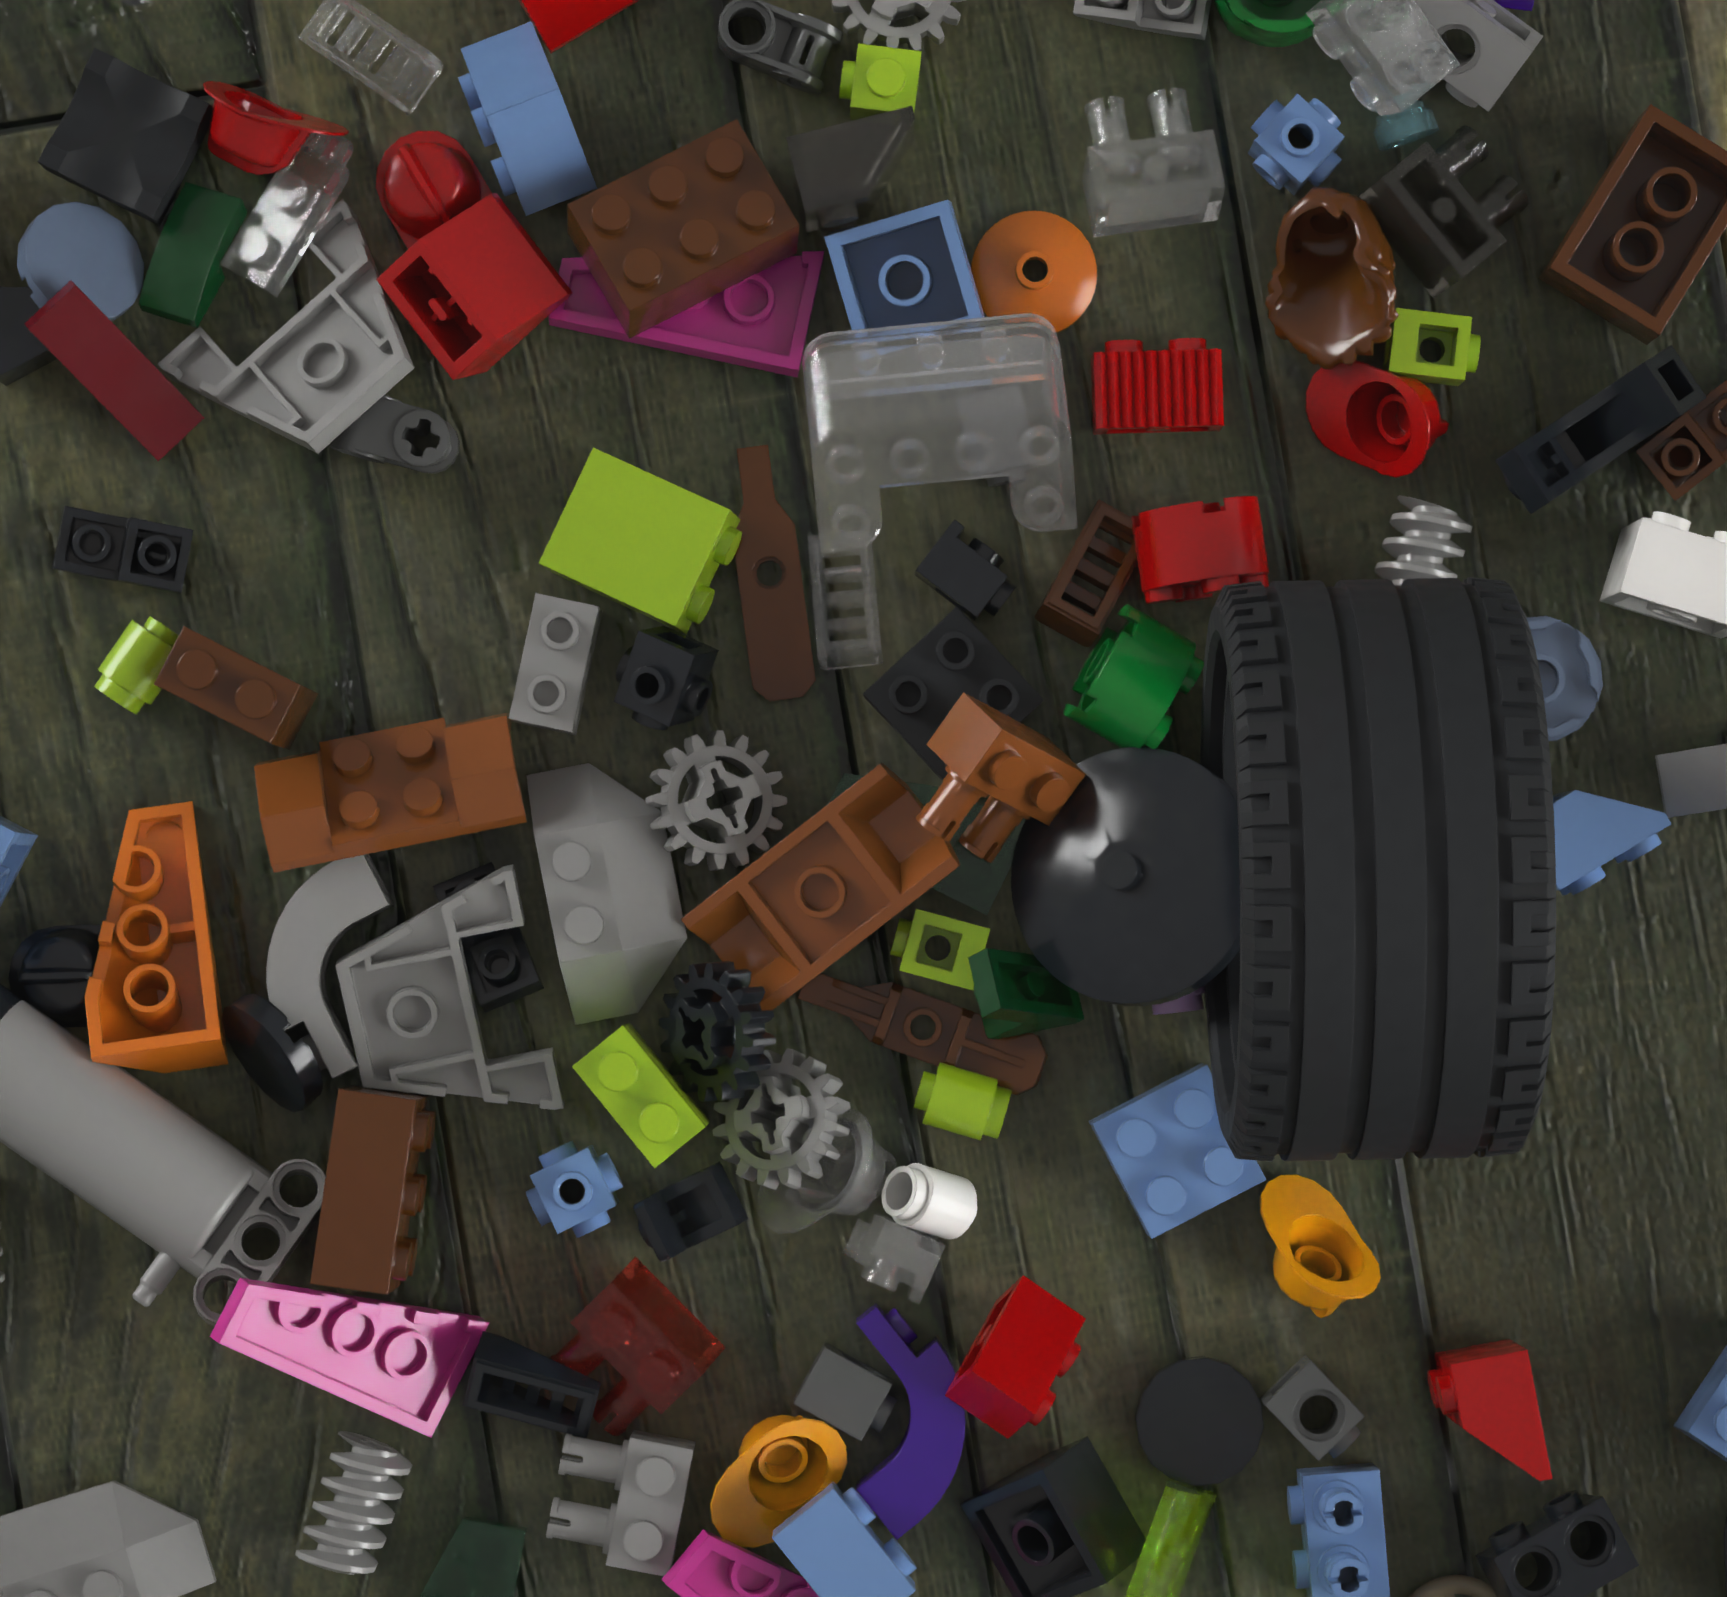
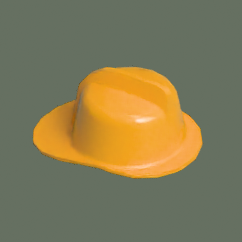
M1297 1174L1279 1175L1268 1181L1260 1195V1214L1268 1233L1276 1244L1273 1271L1274 1279L1280 1289L1292 1300L1305 1307H1309L1319 1318L1331 1315L1341 1303L1348 1299H1361L1373 1293L1381 1279L1379 1263L1369 1247L1361 1239L1343 1207L1331 1192L1314 1180Z
M782 1414L767 1417L756 1423L744 1436L739 1449V1457L727 1468L715 1485L710 1508L712 1523L720 1536L740 1547L756 1548L773 1543L772 1535L776 1527L833 1481L837 1484L841 1480L847 1465L846 1444L838 1431L823 1421L804 1418L801 1415L789 1416Z

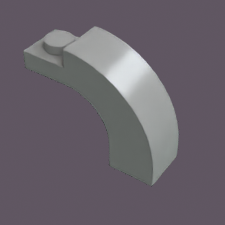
M369 854L332 861L308 878L285 906L272 934L268 950L266 984L269 1001L289 1019L287 1021L291 1025L284 1030L285 1032L305 1024L309 1034L301 1039L312 1050L320 1071L327 1068L332 1078L339 1077L357 1068L358 1063L355 1050L328 996L326 975L329 959L337 943L350 929L395 905Z

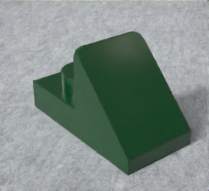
M986 948L968 957L974 981V994L979 1004L985 1034L988 1039H1001L1076 1024L1084 1020L1078 992L1066 986L1049 973L1035 955Z

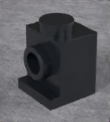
M954 519L915 570V576L974 621H976L983 610H986L994 617L1017 586L1007 579L1008 576L999 570L1004 559L977 538H973L969 545L959 539L965 527Z

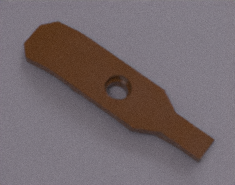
M768 445L738 448L737 457L744 504L738 516L741 520L736 528L742 531V538L735 553L752 686L756 692L770 702L800 698L806 694L816 681L795 524L775 499ZM765 562H774L782 570V577L775 585L766 586L757 578V570Z
M820 973L801 988L798 999L850 1017L865 1037L874 1044L938 1066L941 1062L998 1079L997 1086L1011 1089V1094L1017 1096L1037 1087L1048 1058L1047 1051L1039 1035L1026 1033L1001 1039H988L985 1034L981 1014L893 982L858 987ZM918 1015H928L935 1022V1032L926 1040L915 1038L910 1030L912 1020Z

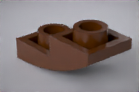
M1727 379L1709 392L1705 400L1679 416L1636 451L1674 501L1682 497L1727 460Z

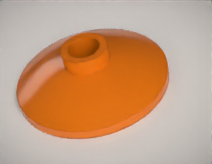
M1044 211L1018 212L995 223L979 241L971 263V271L984 314L999 328L1022 337L1037 338L1050 336L1074 324L1088 308L1097 283V264L1093 250L1086 237L1075 225L1065 218ZM1030 260L1041 261L1047 269L1046 277L1038 282L1029 281L1025 278L1022 271L1024 264Z

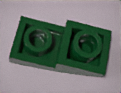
M185 183L168 216L153 253L139 300L141 311L198 328L225 279L220 262L247 215V210L241 198L192 183Z

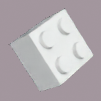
M1657 511L1653 512L1652 518L1643 517L1621 529L1600 602L1720 639L1727 637V532L1715 531L1714 537L1702 536L1689 532L1690 521Z

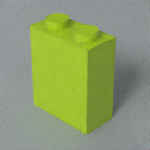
M593 448L539 564L553 574L687 635L692 622L700 624L711 607L715 590L709 586L719 564L729 565L739 547L742 531L736 528L741 519L726 507Z
M631 1023L622 1025L572 1066L654 1169L703 1130L710 1122L690 1095L682 1090L681 1084L669 1073L668 1068Z

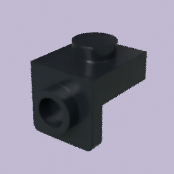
M720 1161L655 1192L633 1206L638 1218L640 1234L646 1244L653 1248L660 1262L669 1260L686 1249L749 1219Z

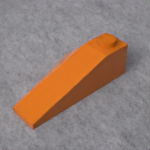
M193 801L129 810L112 879L114 886L106 919L102 921L99 933V949L92 977L89 976L84 997L92 1062L158 1073L227 1065L228 1055L222 1021V1005Z

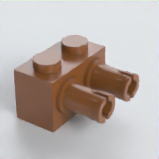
M963 692L926 744L947 764L945 770L948 774L930 801L918 813L916 820L932 834L950 842L974 804L978 802L981 796L984 798L989 796L983 808L958 840L974 855L981 859L984 858L989 863H993L1002 846L1023 818L1030 819L1033 817L1049 826L1086 773L1045 735Z

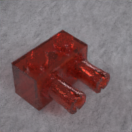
M635 1256L570 1322L578 1332L550 1359L569 1366L571 1369L586 1376H589L606 1359L623 1376L602 1399L596 1402L593 1413L594 1419L600 1424L611 1412H615L616 1415L613 1417V1420L604 1430L613 1436H620L650 1405L662 1414L705 1373L726 1347Z

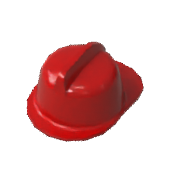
M207 81L203 84L205 92L214 98L209 124L208 149L215 156L245 172L262 175L276 173L290 165L311 133L332 136H345L349 133L341 125L283 108L240 87L218 81Z
M416 131L400 137L385 151L377 167L376 190L381 205L408 249L426 234L492 194L469 153L456 139L439 131Z
M1355 360L1351 367L1340 363L1332 370H1325L1321 367L1312 376L1306 391V413L1312 431L1321 443L1337 455L1373 469L1383 475L1397 478L1413 473L1423 462L1427 451L1433 446L1436 439L1448 431L1449 423L1441 418L1437 400L1429 387L1416 378L1394 375L1361 361Z

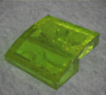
M1167 1481L1125 1597H1180L1217 1493L1199 1486H1193L1192 1489Z

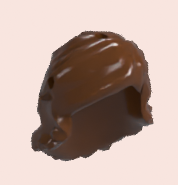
M1314 186L1283 215L1275 248L1277 265L1271 272L1272 279L1267 284L1269 295L1266 296L1265 304L1268 308L1267 316L1275 327V334L1280 339L1289 340L1293 348L1299 353L1307 354L1310 363L1319 365L1325 370H1332L1340 363L1351 367L1357 355L1373 356V344L1386 342L1391 337L1392 328L1389 325L1399 317L1398 312L1394 309L1396 287L1394 285L1393 270L1396 267V263L1394 262L1392 248L1368 202L1356 195L1344 193L1332 187Z

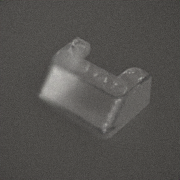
M1023 313L837 331L819 335L808 344L803 354L802 367L821 553L858 550L868 546L877 538L882 527L880 488L1009 476L1012 511L1022 526L1037 532L1078 529L1072 438L1061 348L1056 329L1046 318L1037 314Z

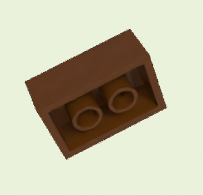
M1650 104L1635 121L1539 279L1648 345L1660 336L1727 227V151Z
M737 119L567 204L568 234L629 339L797 253L799 223Z
M356 1085L338 1089L310 1284L388 1295L401 1285V1281H406L407 1276L412 1277L417 1256L418 1238L407 1237L410 1216L415 1217L417 1212H422L427 1186V1175L417 1173L419 1153L425 1152L426 1149H431L436 1124V1111L426 1110L428 1096Z

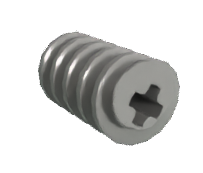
M1397 496L1398 501L1412 512L1392 514L1389 523L1404 536L1384 539L1382 548L1394 557L1396 561L1378 562L1374 572L1380 578L1392 581L1394 586H1400L1404 580L1413 578H1457L1458 575L1444 566L1442 562L1444 558L1464 556L1465 550L1452 542L1450 537L1454 533H1471L1473 526L1450 509L1412 497Z
M339 1431L338 1435L353 1447L351 1452H331L329 1459L344 1470L342 1476L322 1477L321 1484L335 1494L334 1501H314L312 1508L327 1519L325 1525H306L303 1531L318 1543L317 1549L296 1550L295 1555L309 1564L337 1573L348 1575L373 1573L378 1562L365 1549L383 1548L387 1539L384 1533L374 1525L391 1524L395 1516L392 1508L382 1500L400 1499L404 1491L403 1487L390 1476L408 1475L412 1464L401 1453L385 1443L357 1433Z

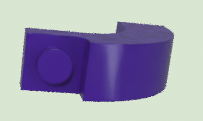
M875 1303L856 1318V1324L902 1381L909 1397L910 1416L906 1432L899 1445L886 1459L856 1482V1490L894 1538L898 1540L934 1508L949 1487L962 1454L965 1438V1410L945 1396L956 1372L946 1350L937 1337H934L915 1352L910 1343L917 1339L918 1335L901 1313L894 1307L885 1314L879 1305Z

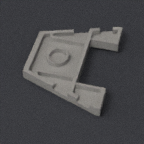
M343 199L300 236L311 251L336 277L335 280L240 365L236 366L201 326L158 363L159 367L173 381L317 454L414 369L387 294L376 280L380 275L358 217Z
M513 864L501 867L337 960L335 966L363 1087L445 1097V1094L479 1097L483 1098L484 1102L508 1104V1101L540 1105L539 1108L550 1110L564 1108L565 1099L553 1047L494 1059L487 1058L462 946V937L524 926L525 915Z

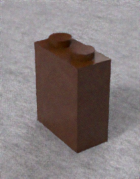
M183 626L154 685L273 745L290 750L318 695L313 690Z

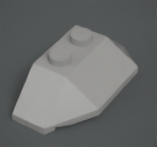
M590 763L526 775L534 838L559 965L575 1025L638 1013L688 938L685 924L681 920L683 912L671 851L667 852L663 848L668 839L666 828L652 830L650 827V823L662 816L661 811L645 804V800Z
M115 1480L0 1516V1597H179L217 1581L198 1519L186 1513L178 1512L160 1501Z

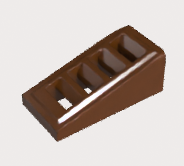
M1101 500L1097 501L1034 616L1037 621L1084 647L1092 645L1099 636L1138 562L1130 516ZM1100 528L1130 544L1131 546L1127 553L1095 537L1097 529ZM1087 551L1117 567L1115 575L1083 558L1085 552ZM1073 574L1104 590L1103 597L1101 598L1070 581ZM1061 597L1064 598V599H1066L1067 601H1069V602L1075 604L1076 606H1078V607L1084 609L1085 611H1087V612L1093 614V615L1091 616V615H1089L1088 613H1086V612L1080 610L1079 608H1077V607L1071 605L1070 603H1068V602L1062 600Z

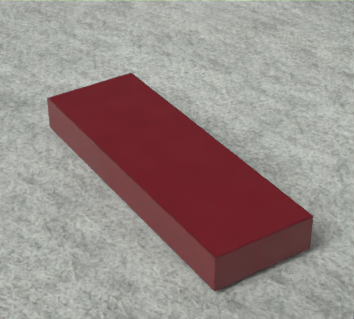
M72 280L24 323L28 330L157 461L163 458L204 419V416Z

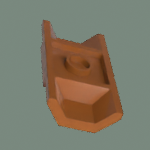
M509 712L446 725L445 718H439L319 742L320 750L257 763L254 766L260 820L273 872L526 823V813L511 739V731L513 729L509 719Z
M880 763L687 913L681 920L691 932L711 946L722 962L732 961L734 962L735 970L748 969L751 971L749 987L763 986L766 991L759 1003L761 1009L773 1010L957 869L961 863L950 842L932 834L916 820V816L924 808V805L910 787L886 765Z

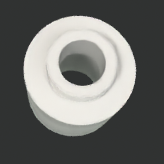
M913 1163L908 1166L895 1168L886 1178L882 1188L881 1200L886 1213L892 1216L897 1224L950 1240L961 1236L972 1224L977 1213L976 1190L968 1179L923 1164Z

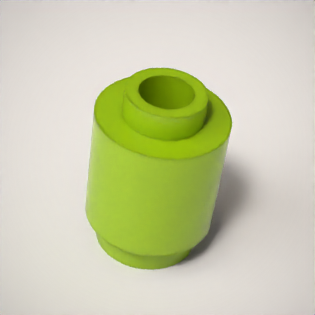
M149 616L144 625L132 619L98 668L102 675L94 687L137 715L145 702L152 705L161 692L162 688L154 685L179 635L151 616Z
M940 1062L936 1074L927 1071L923 1072L913 1108L925 1111L922 1124L979 1141L982 1135L998 1139L1012 1090L997 1086L998 1079Z

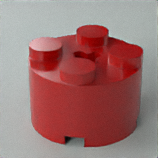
M1258 496L1223 498V506H1220L1219 502H1190L1138 513L1139 516H1132L1142 593L1145 595L1146 604L1170 601L1183 603L1213 598V593L1221 592L1225 585L1260 581L1265 588H1268L1267 574H1269Z

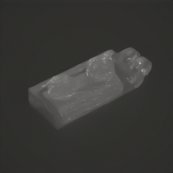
M311 133L290 165L274 174L220 264L237 276L278 297L348 182L349 170L345 166L352 156L353 143L342 136Z

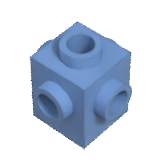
M1297 93L1286 106H1283L1276 99L1251 126V129L1259 135L1248 151V154L1255 159L1252 163L1254 169L1270 185L1278 190L1284 186L1293 195L1307 181L1313 186L1318 187L1342 161L1335 153L1345 137L1337 130L1341 122L1324 103L1316 98H1312L1308 103ZM1295 128L1311 142V145L1304 149L1293 147L1288 140L1289 131Z
M572 1140L538 1157L543 1168L530 1175L535 1187L527 1190L526 1195L541 1226L552 1222L557 1234L572 1227L576 1238H579L611 1222L607 1210L615 1207L620 1202L615 1191L624 1186L607 1152L598 1156L593 1145L578 1151ZM577 1179L583 1184L585 1195L580 1202L570 1203L562 1197L561 1185L565 1180Z

